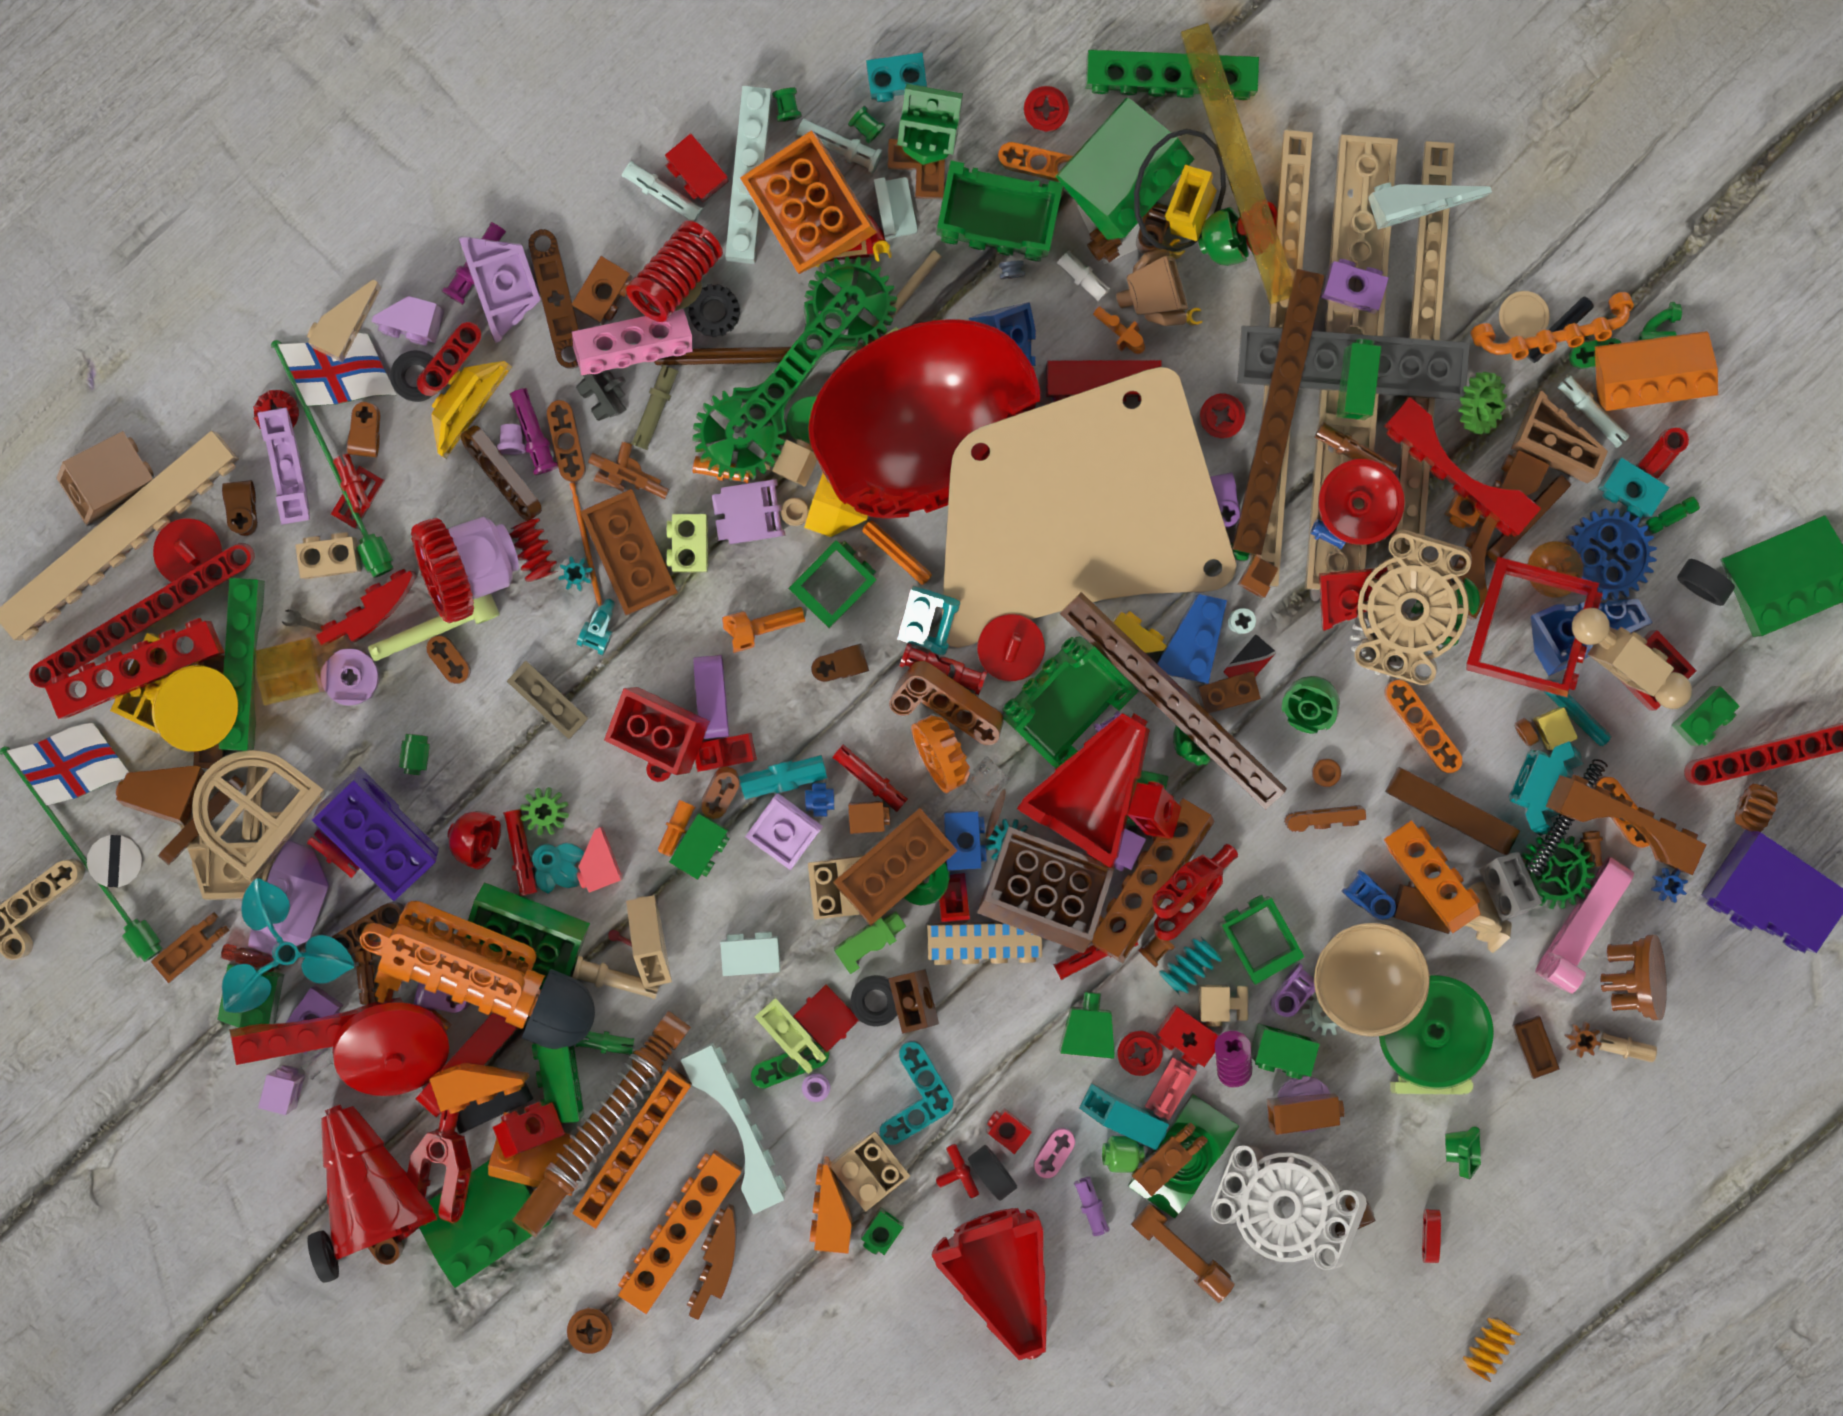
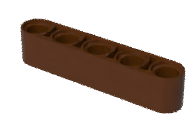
M1400 767L1396 769L1385 790L1387 794L1504 855L1509 854L1520 833V830Z

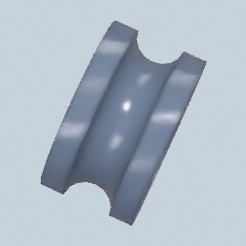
M1017 260L1000 263L999 268L1002 269L1000 279L1025 276V271L1021 269L1024 261Z

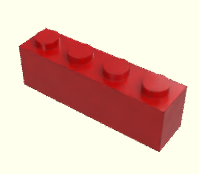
M1048 360L1046 363V397H1053V402L1146 370L1162 367V360ZM1137 391L1127 392L1122 399L1123 402H1126V397H1138V402L1142 401V397Z

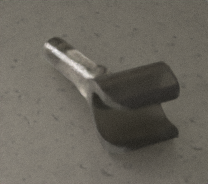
M285 610V612L294 615V620L292 623L282 621L283 625L288 627H298L300 625L322 632L320 629L323 626L322 624L306 620L298 611Z

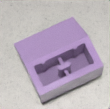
M408 296L374 315L371 322L376 324L378 331L383 332L382 334L399 338L400 334L406 335V339H409L410 342L427 346V342L436 343L444 310L435 303Z

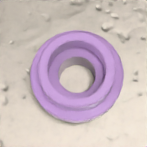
M813 1073L804 1079L802 1092L808 1100L820 1102L828 1096L830 1083L824 1075ZM812 1083H820L822 1089L819 1092H813L811 1090Z

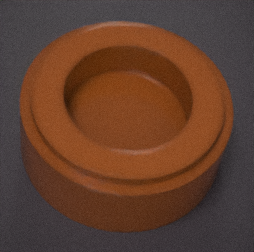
M1525 718L1515 722V729L1527 746L1531 747L1539 742L1536 732Z
M1321 759L1314 764L1312 778L1318 785L1331 787L1340 780L1341 769L1334 760Z

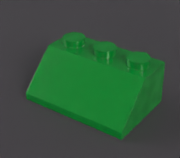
M532 1043L534 1060H539L540 1071H536L538 1088H543L544 1099H540L541 1105L545 1106L553 1102L560 1123L579 1122L585 1113L575 1046L549 1049Z

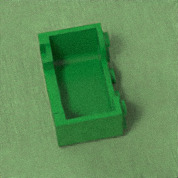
M950 161L936 235L941 237V242L957 245L958 241L969 243L968 247L976 250H985L986 247L996 248V253L1006 256H1013L1014 252L1025 254L1024 259L1041 262V258L1048 257L1063 187L1061 183L1049 181V184H1042V187H1039L1040 181L1037 180L1030 182L978 171V168L974 167L971 173L969 168L964 167L965 163Z

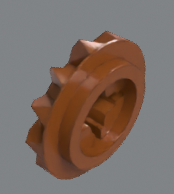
M588 1307L577 1311L571 1317L567 1326V1337L570 1344L576 1350L586 1354H593L603 1350L609 1344L613 1327L609 1317L600 1309ZM588 1319H590L593 1328L602 1329L594 1332L592 1342H590V1337H588L587 1333L580 1331L586 1328Z

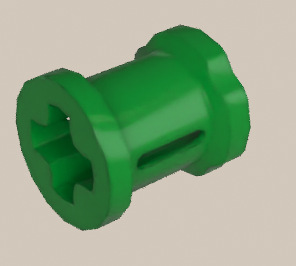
M783 88L772 93L773 98L776 99L779 112L777 122H788L802 117L801 111H798L795 98L797 88Z
M863 106L850 119L848 126L855 127L866 137L865 141L869 144L881 133L886 125L874 119L867 112L868 108Z

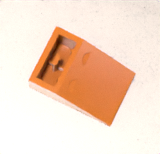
M462 1063L437 1072L430 1078V1082L440 1111L449 1109L450 1114L466 1109V1106L470 1105L471 1101L476 1100L477 1104H482L494 1099L498 1092L504 1091L505 1095L521 1090V1087L525 1086L524 1082L530 1076L528 1072Z
M824 1156V1163H818L815 1185H821L820 1192L815 1191L812 1213L818 1214V1219L812 1220L809 1242H815L814 1250L848 1254L852 1214L837 1176L830 1167L831 1161L829 1157Z

